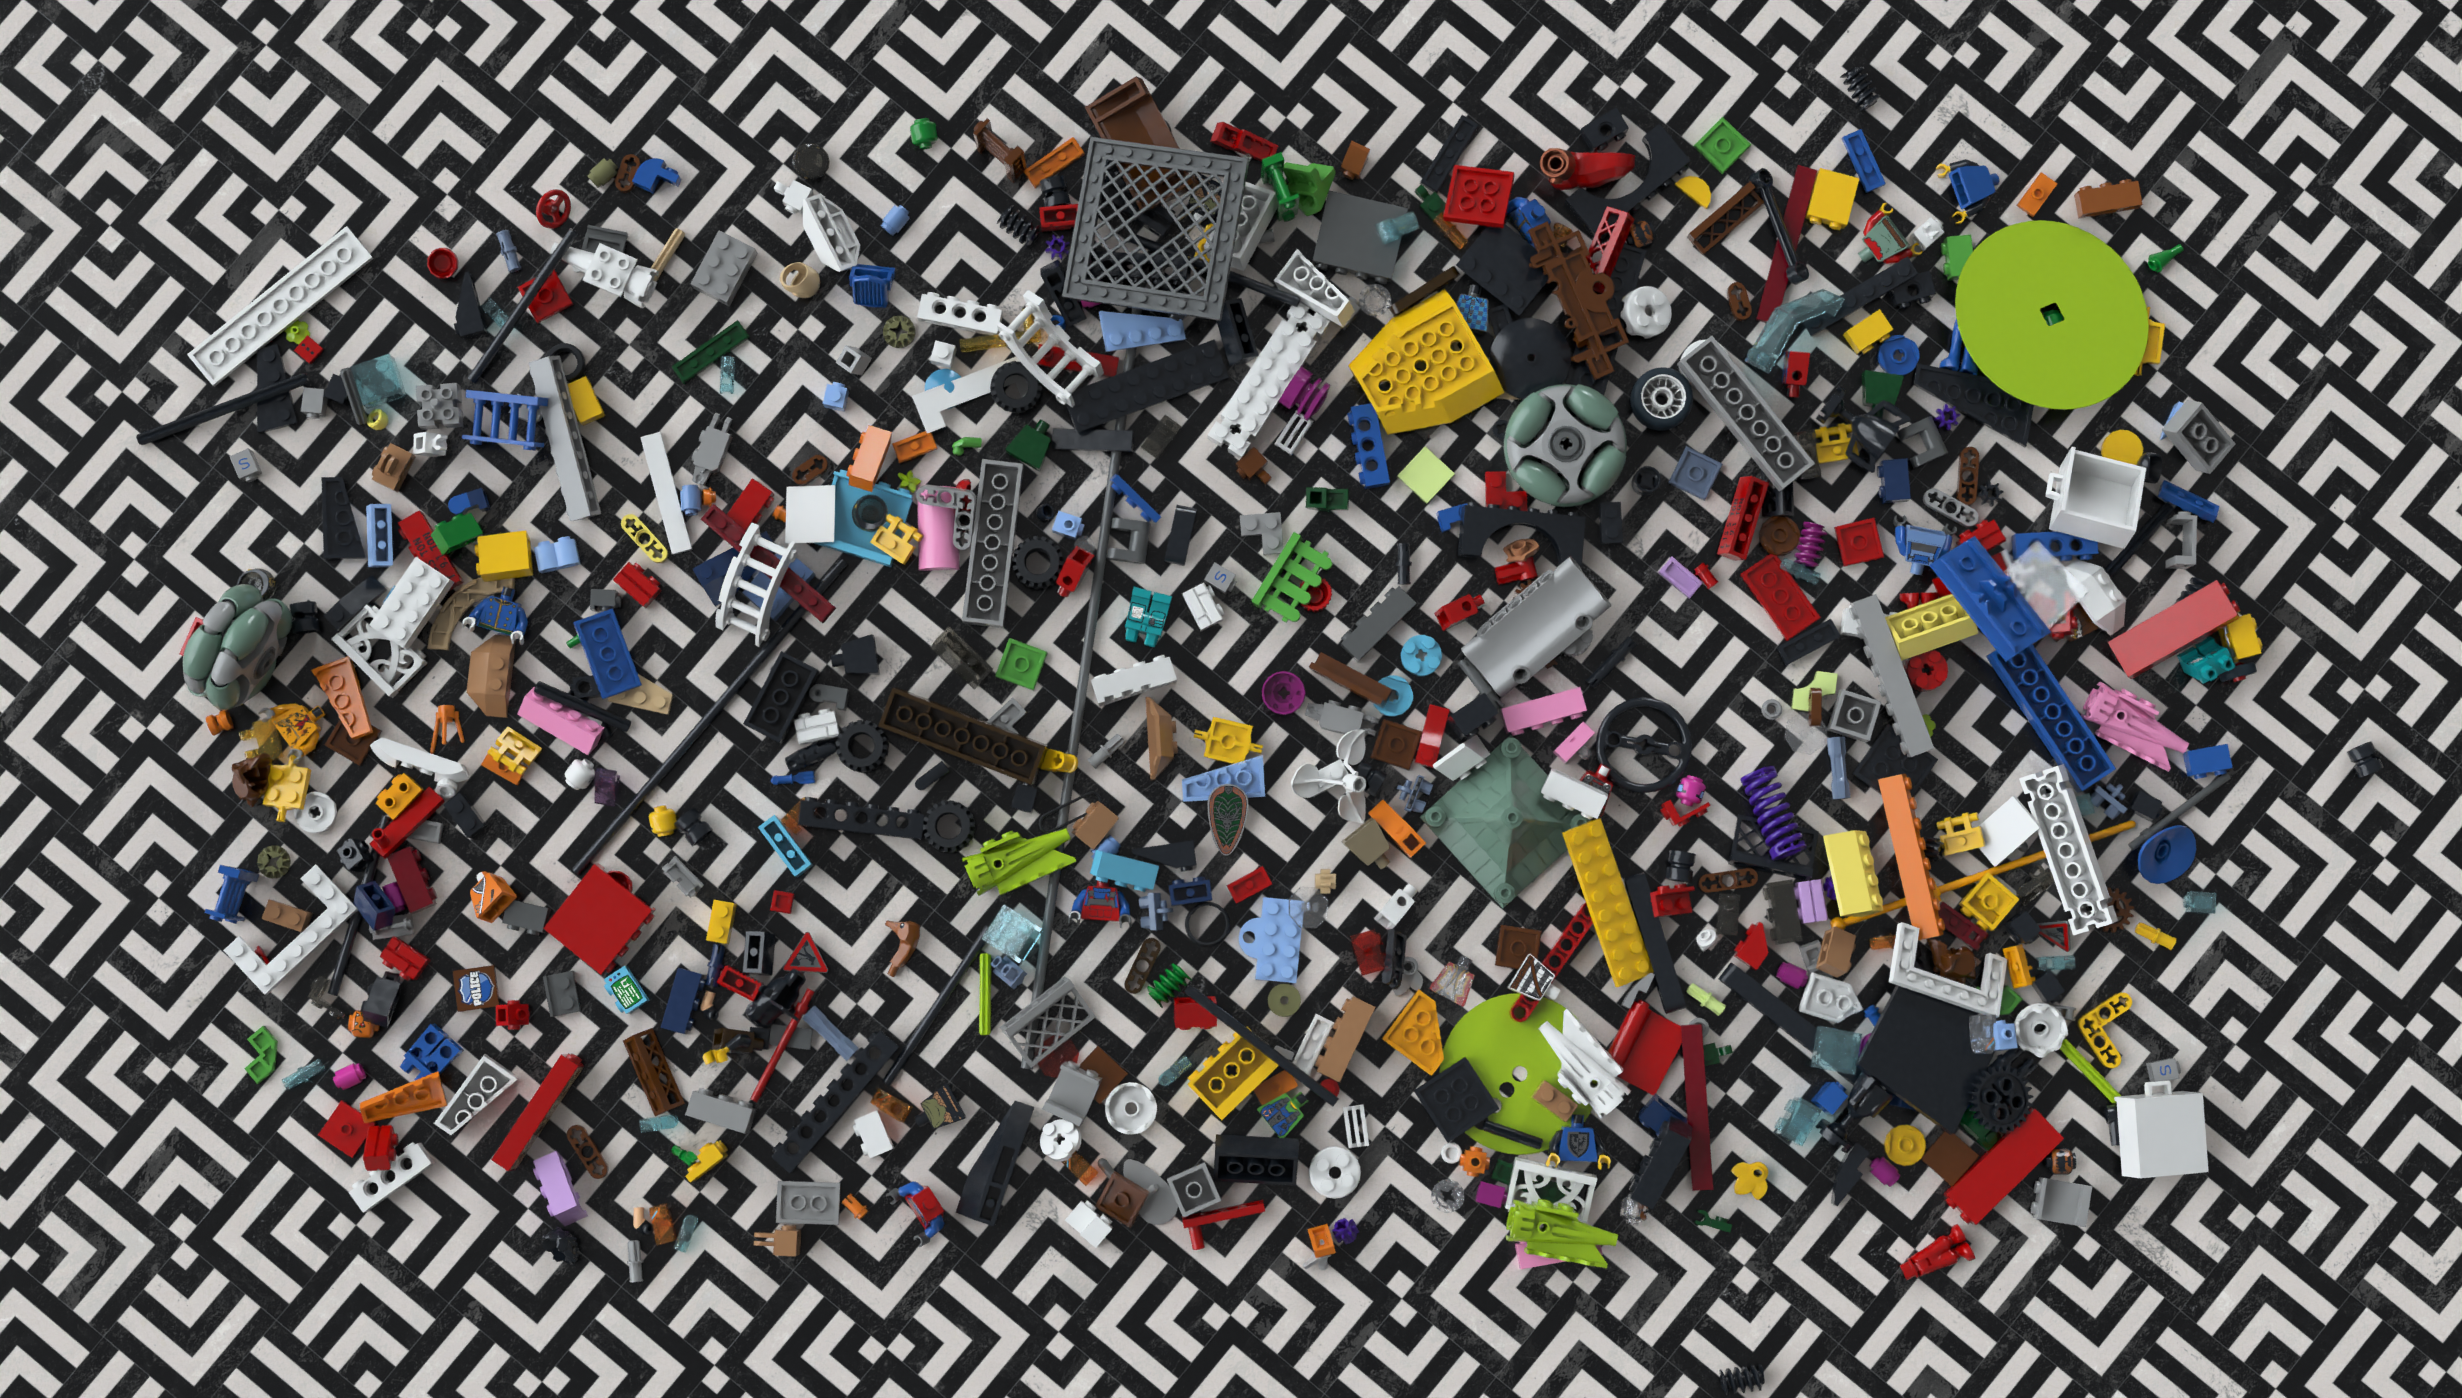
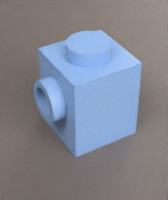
M833 382L832 385L827 384L823 400L825 408L845 412L849 391L847 388H844V384Z
M1058 511L1052 532L1076 540L1077 535H1082L1085 525L1081 524L1082 518Z
M2005 1020L1994 1021L1992 1026L1985 1027L1987 1043L1989 1044L1992 1038H1994V1044L1988 1048L1989 1052L2017 1048L2014 1023L2006 1024Z

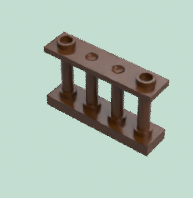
M988 118L984 122L982 120L979 121L973 129L977 151L981 154L987 149L1005 166L1007 178L1014 183L1024 173L1023 171L1027 169L1024 151L1018 145L1014 149L1009 148L995 136Z

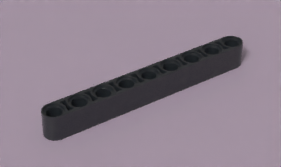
M1730 963L1718 978L1724 985L1852 1085L1855 1084L1862 1070L1855 1066L1857 1060L1735 964Z

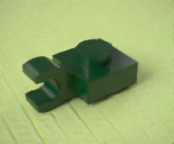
M1423 185L1415 189V194L1423 201L1419 207L1434 221L1444 212L1446 203L1436 192L1430 195Z
M1715 1042L1703 1045L1705 1066L1720 1063L1719 1056L1733 1053L1731 1045L1716 1048Z
M1697 1211L1704 1215V1220L1701 1222L1695 1220V1224L1731 1232L1732 1225L1727 1223L1728 1219L1719 1216L1711 1219L1706 1211Z

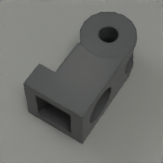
M815 684L810 688L809 695L813 701L817 703H837V709L847 710L850 690L822 684Z

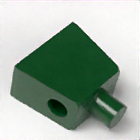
M1865 370L1862 373L1863 406L1872 407L1873 409L1883 400L1889 401L1895 406L1904 376ZM1882 407L1874 416L1883 418L1884 408Z
M1041 419L1035 429L1025 425L1005 449L1006 453L1040 472L1052 442L1051 438L1045 435L1050 425Z

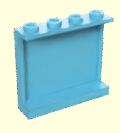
M834 471L832 485H835L834 542H818L814 544L892 567L894 558L870 543L879 527L869 531L862 530L856 521L855 505L864 497L876 496L885 503L886 514H891L894 517L898 516L906 524L914 497L910 495L909 490L898 488L897 491L891 489V485L884 482L875 484L872 492L849 485V477L846 476L847 471ZM867 498L859 505V516L866 523H878L884 516V506L876 498ZM885 518L881 525L888 529L890 523ZM897 529L895 534L899 537L902 536L903 532Z

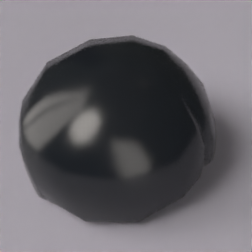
M2147 452L2139 458L2136 466L2146 468L2144 482L2158 483L2162 473V456Z

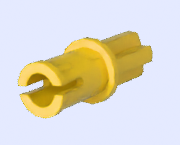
M2139 922L2135 927V933L2151 940L2153 944L2157 943L2172 950L2176 943V938L2161 932L2159 928L2155 929L2142 922Z

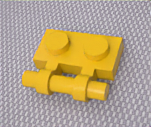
M1841 423L1835 427L1827 428L1824 426L1819 427L1818 430H1812V437H1821L1822 443L1814 444L1818 465L1848 460L1845 452L1851 437L1847 438V433L1852 432L1851 424L1845 425ZM1839 434V440L1829 441V436ZM1855 442L1852 452L1859 456L1857 442Z
M889 514L886 517V521L890 523V526L887 529L880 525L870 543L905 565L916 548L910 544V541L915 539L920 542L923 535L915 527L905 524L900 517H894ZM897 529L905 533L903 538L895 534Z
M507 727L496 739L495 744L500 747L499 750L491 746L487 753L496 762H502L508 766V769L513 773L516 771L523 775L526 768L520 764L524 762L530 766L541 753L542 748L515 730ZM508 752L516 758L512 760L505 754Z
M1967 812L1963 813L1962 816L1955 818L1947 817L1943 821L1937 822L1938 830L1946 828L1947 831L1946 835L1939 836L1940 841L1945 846L1944 856L1985 846L1981 826L1972 828V822L1979 820L1977 812L1972 814ZM1964 824L1965 830L1954 832V826Z

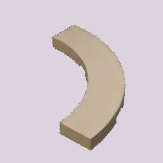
M482 577L458 589L440 609L431 627L427 649L449 650L453 631L464 613L480 600L502 593L503 586L514 589L515 578L484 582Z

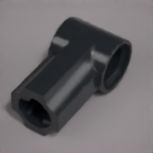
M2117 1104L2106 1105L2104 1113L2106 1122L2109 1124L2111 1146L2120 1145Z

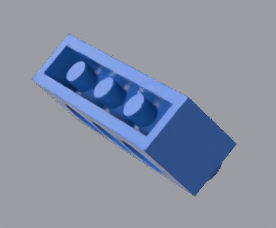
M1371 403L1353 406L1350 409V413H1347L1349 425H1353L1354 428L1351 437L1353 445L1357 444L1358 452L1355 453L1356 464L1361 465L1362 472L1358 473L1360 484H1364L1365 489L1389 485L1390 479L1377 413ZM1367 422L1370 425V429L1362 431L1359 429V424ZM1364 442H1371L1374 448L1371 451H1366L1363 449L1362 444ZM1373 461L1377 464V469L1369 471L1366 464Z
M2057 531L2022 533L2011 536L2013 561L2019 560V564L2032 563L2033 559H2039L2041 563L2052 562V558H2060V561H2071L2072 557H2080V560H2090L2099 553L2098 542ZM2072 541L2079 543L2078 551L2072 549ZM2052 542H2056L2059 545L2058 552H2054L2051 549ZM2031 543H2035L2038 545V553H2034L2031 551Z

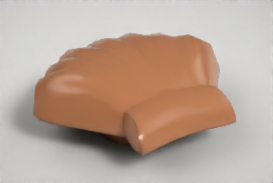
M1534 539L1516 540L1503 548V551L1508 556L1506 561H1526V558L1538 552L1539 545Z

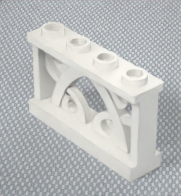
M366 604L332 640L389 697L394 698L399 693L398 691L427 664L424 660L426 655L420 649L414 650L411 646L408 650L400 651L398 644L370 627L369 623L366 625L368 632L364 633L362 621L367 617L374 618L379 611L375 605L371 607ZM357 626L360 634L346 640L345 637ZM369 640H389L392 651L391 662L378 659L369 663L367 660L372 652ZM364 641L367 646L366 652L361 653L359 651V647L364 646L362 643ZM405 655L412 656L414 664L410 669L398 667L399 663H409L404 661ZM380 664L390 666L389 669L385 667L383 672L378 670ZM397 671L405 674L394 686L391 685Z
M1515 1157L1507 1192L1508 1195L1504 1205L1508 1212L1510 1207H1515L1513 1200L1516 1191L1527 1188L1528 1192L1522 1193L1520 1197H1526V1203L1531 1204L1532 1201L1538 1202V1199L1541 1198L1535 1188L1547 1185L1551 1177H1556L1559 1190L1566 1196L1555 1202L1554 1205L1558 1206V1203H1565L1576 1209L1575 1204L1571 1201L1573 1199L1577 1200L1582 1205V1212L1578 1215L1577 1219L1587 1224L1597 1182L1596 1175L1559 1166L1555 1168L1554 1165L1549 1164V1166H1546L1545 1163ZM1519 1169L1524 1170L1526 1184L1516 1185ZM1537 1175L1544 1177L1541 1183L1533 1184L1532 1181H1538L1536 1180ZM1564 1181H1569L1571 1183L1570 1186L1567 1187L1568 1189H1571L1570 1192L1563 1188L1562 1184ZM1584 1184H1587L1589 1186L1586 1199L1584 1201L1581 1197L1577 1195L1583 1188Z

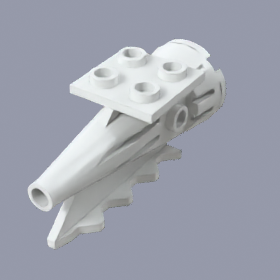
M555 242L553 244L550 252L551 254L555 251L559 243ZM599 243L595 253L569 247L562 257L563 261L572 266L574 272H583L585 274L583 281L619 297L624 292L625 299L642 309L645 307L643 302L648 303L655 290L657 282L653 281L654 277H659V271L640 265L635 267L636 258Z
M1568 1009L1564 1011L1563 1034L1548 1021L1538 1028L1562 1062L1561 1069L1557 1074L1559 1077L1558 1082L1565 1089L1568 1087L1573 1092L1572 1097L1578 1104L1583 1103L1586 1106L1589 1103L1598 1117L1602 1119L1604 1116L1603 1112L1607 1115L1624 1100L1622 1098L1625 1095L1624 1093L1629 1095L1631 1090L1615 1078L1623 1072V1068ZM1592 1080H1596L1598 1083L1594 1084Z

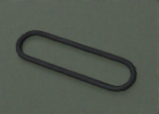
M1091 791L1043 814L1039 819L1040 829L1045 833H1052L1085 817L1087 813L1052 830H1045L1042 826L1044 817L1091 794L1096 795L1099 798V802L1102 803L1101 796L1097 792Z

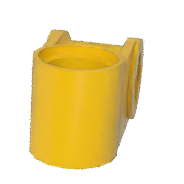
M1048 749L1041 769L1052 772L1073 773L1077 769L1078 759L1075 755Z

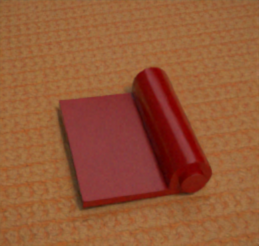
M1639 999L1638 1002H1633L1607 1052L1623 1068V1072L1617 1076L1618 1078L1654 1095L1657 1093L1682 1044L1681 1026L1654 1013L1649 1009L1650 1005Z

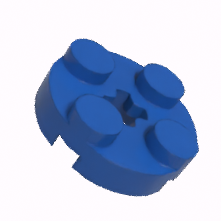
M1891 336L1879 347L1878 362L1885 373L1904 376L1916 367L1920 355L1919 349L1914 341L1905 336ZM1895 351L1903 353L1904 356L1901 358V361L1894 359Z

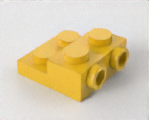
M1987 872L1959 903L1962 907L1960 911L1967 917L1973 916L1978 920L1976 925L1982 930L1986 931L1988 929L1993 931L2019 901V898Z
M721 1140L713 1144L710 1142L699 1149L700 1154L697 1158L700 1161L687 1169L689 1173L685 1177L689 1182L696 1181L728 1156L726 1153L728 1149Z

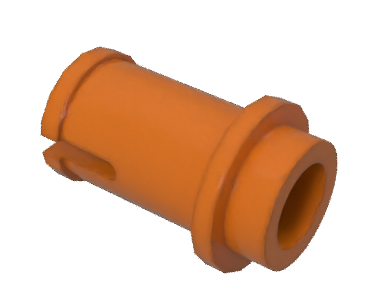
M777 505L772 516L775 517V520L779 519L786 523V509L783 505Z
M849 1194L848 1198L842 1201V1204L855 1215V1219L861 1220L868 1213L867 1207L861 1205L852 1194Z

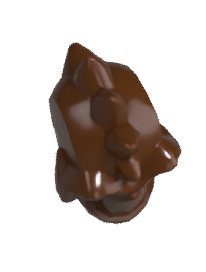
M262 753L254 758H246V760L234 763L231 766L234 773L232 778L234 791L241 800H246L250 807H254L258 799L268 789V776L272 758L267 753Z
M1927 938L1935 965L1934 972H1940L1941 977L1964 985L1966 978L1976 979L1975 968L1981 963V960L1975 957L1969 948L1961 946L1958 949L1951 947L1947 950L1945 943Z

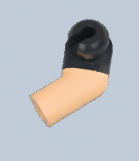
M706 990L700 1009L707 1020L714 1021L719 1017L718 1011L712 1004L716 993Z
M634 1207V1227L643 1235L652 1234L654 1226L644 1219V1207Z

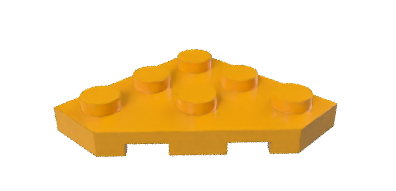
M1418 989L1382 1039L1432 1076L1444 1060L1436 1002Z

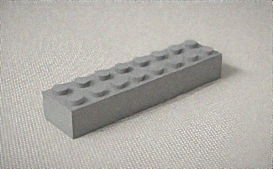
M1710 336L1678 362L1679 368L1779 492L1815 464L1713 336Z
M982 459L962 622L964 624L1004 628L1024 466L1021 463Z

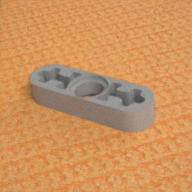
M1931 488L1924 493L1923 502L1927 507L1964 527H1972L1978 522L1979 515L1975 509L1936 488ZM1935 493L1937 500L1941 501L1943 498L1946 500L1942 503L1941 508H1939L1938 505L1940 503L1937 501L1929 502L1930 498L1928 495ZM1948 502L1956 505L1955 513H1948L1946 511L1945 505ZM1963 508L1964 510L1961 513L1965 515L1971 513V518L1974 520L1966 522L1965 516L1959 515V518H1957L1956 515Z

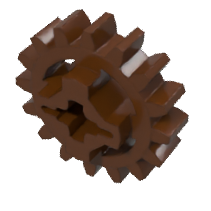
M2107 888L2110 896L2106 902L2107 906L2113 905L2116 916L2122 918L2115 924L2103 926V931L2107 932L2109 928L2111 932H2116L2117 928L2123 930V924H2130L2127 919L2134 917L2130 913L2134 906H2129L2128 904L2132 899H2125L2127 893L2119 894L2118 888L2114 889L2113 892L2111 888ZM2119 901L2123 904L2124 909L2121 908Z

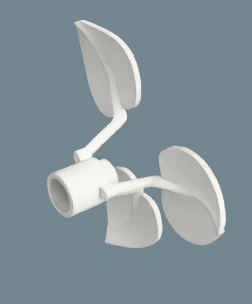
M1365 730L1350 731L1342 736L1337 744V757L1344 760V765L1352 774L1344 776L1342 781L1318 778L1319 771L1317 767L1312 764H1304L1297 769L1292 778L1291 788L1293 792L1300 797L1310 798L1317 794L1318 782L1342 785L1346 789V795L1341 796L1339 799V815L1347 821L1363 824L1366 813L1365 796L1363 793L1366 787V780L1358 776V772L1350 765L1358 764L1364 757Z

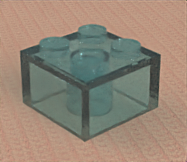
M387 354L351 366L362 403L366 408L369 409L407 396L395 358L392 355Z
M1003 905L982 937V940L1014 961L1022 964L1043 932V929L1008 906Z
M1817 1026L1811 1067L1855 1075V1064L1858 1060L1862 1034Z
M1794 1097L1789 1099L1785 1105L1784 1110H1786L1784 1117H1779L1774 1126L1776 1128L1775 1134L1797 1146H1803L1822 1109L1800 1097Z

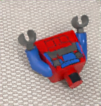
M1109 879L1108 883L1097 880V886H1088L1087 889L1082 890L1074 900L1072 910L1068 916V923H1070V919L1075 918L1077 919V925L1080 924V919L1117 921L1120 928H1122V923L1128 922L1129 927H1132L1129 904L1122 892L1117 891V888L1109 887Z
M913 1181L899 1189L894 1188L886 1194V1197L890 1195L894 1199L890 1204H895L904 1197L924 1227L925 1232L914 1236V1240L919 1238L921 1241L918 1247L929 1243L930 1238L943 1228L945 1211L928 1186H923Z

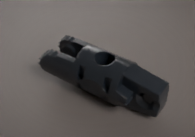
M834 739L816 742L787 756L785 762L789 771L807 767L834 754L837 750Z

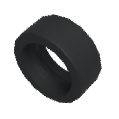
M568 343L557 344L548 351L546 357L557 356L559 353L566 351L575 355L577 367L573 373L565 375L567 383L578 380L583 375L586 367L582 352L574 345Z

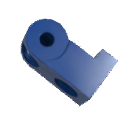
M1467 503L1440 510L1436 513L1441 532L1449 531L1451 529L1450 524L1460 522L1461 509Z

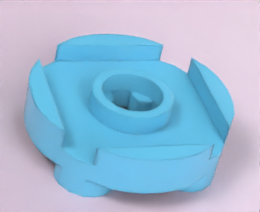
M1426 635L1411 637L1404 644L1401 651V662L1404 668L1416 676H1427L1433 673L1440 665L1442 659L1439 644L1432 637ZM1418 650L1427 653L1424 661H1421L1420 658L1416 659L1415 655L1418 654Z
M1390 675L1378 681L1396 691L1395 695L1398 696V700L1394 699L1391 702L1388 699L1384 708L1374 704V707L1381 714L1389 717L1402 715L1406 712L1413 701V692L1408 682L1396 675Z

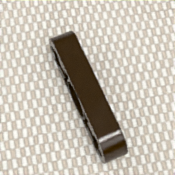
M1148 938L1143 942L1125 980V989L1131 994L1139 993L1142 990L1160 952V943L1155 938ZM1153 941L1157 950L1151 952L1150 957L1154 958L1150 961L1147 957L1140 955L1142 952L1144 954L1147 953L1148 948L1145 946ZM1140 960L1147 961L1149 964L1147 971H1138L1136 967L1137 962ZM1135 971L1139 975H1145L1143 980L1139 977L1137 984L1140 985L1139 988L1130 990L1128 982L1129 980L1133 981L1135 978L1132 972Z

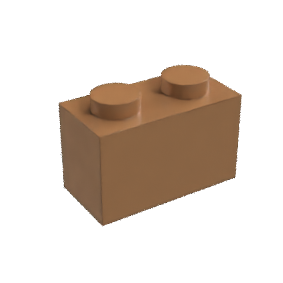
M1099 801L1096 803L1092 802L1085 811L1087 814L1083 819L1080 818L1075 822L1072 827L1074 830L1071 832L1093 850L1119 819L1118 816Z
M268 899L262 919L303 932L309 926L313 913Z
M1835 926L1825 931L1816 969L1834 977L1847 973L1851 967V954L1856 947L1854 943L1856 935Z
M1545 1080L1541 1082L1531 1098L1564 1122H1567L1578 1107L1575 1102Z

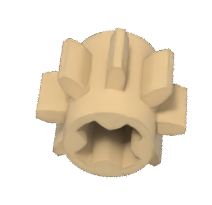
M1320 869V874H1315V889H1320V894H1330V889H1336V874H1330V869Z

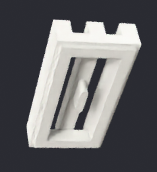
M1296 410L1274 445L1292 455L1312 425L1313 420L1309 419L1306 421L1303 419L1304 414L1297 415ZM1300 417V421L1283 445L1281 441L1296 418ZM1303 422H1308L1291 449L1288 448Z
M1364 1105L1343 1107L1348 1148L1369 1146ZM1357 1109H1360L1364 1142H1360ZM1352 1110L1356 1143L1353 1144L1348 1111Z

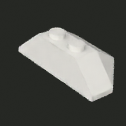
M821 193L803 199V227L821 263L838 272L856 266L860 243L843 210L826 199Z
M2078 559L2066 566L2064 571L2067 574L2070 590L2093 623L2102 630L2107 631L2110 636L2124 626L2126 600L2103 567Z

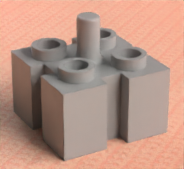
M440 384L441 389H437L433 385L416 386V400L422 406V410H417L418 427L422 430L439 429V424L442 423L446 428L463 427V411L457 407V403H462L461 386L459 384Z

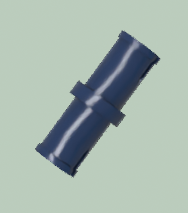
M713 944L711 959L707 964L709 969L705 985L710 986L711 980L714 978L712 987H718L717 980L720 977L721 969L724 968L722 963L726 946L721 945L718 954L719 945Z

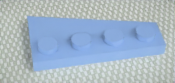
M1106 311L1099 312L1106 352L1186 339L1181 319L1176 321L1167 317Z
M1263 755L1182 779L1183 802L1208 800L1211 792L1223 784L1237 785L1244 790L1248 798L1265 797Z

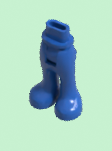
M1956 318L1952 332L1950 353L1947 358L1941 361L1939 368L1953 371L1959 370V372L1977 375L1978 368L1966 347L1959 369L1963 340Z

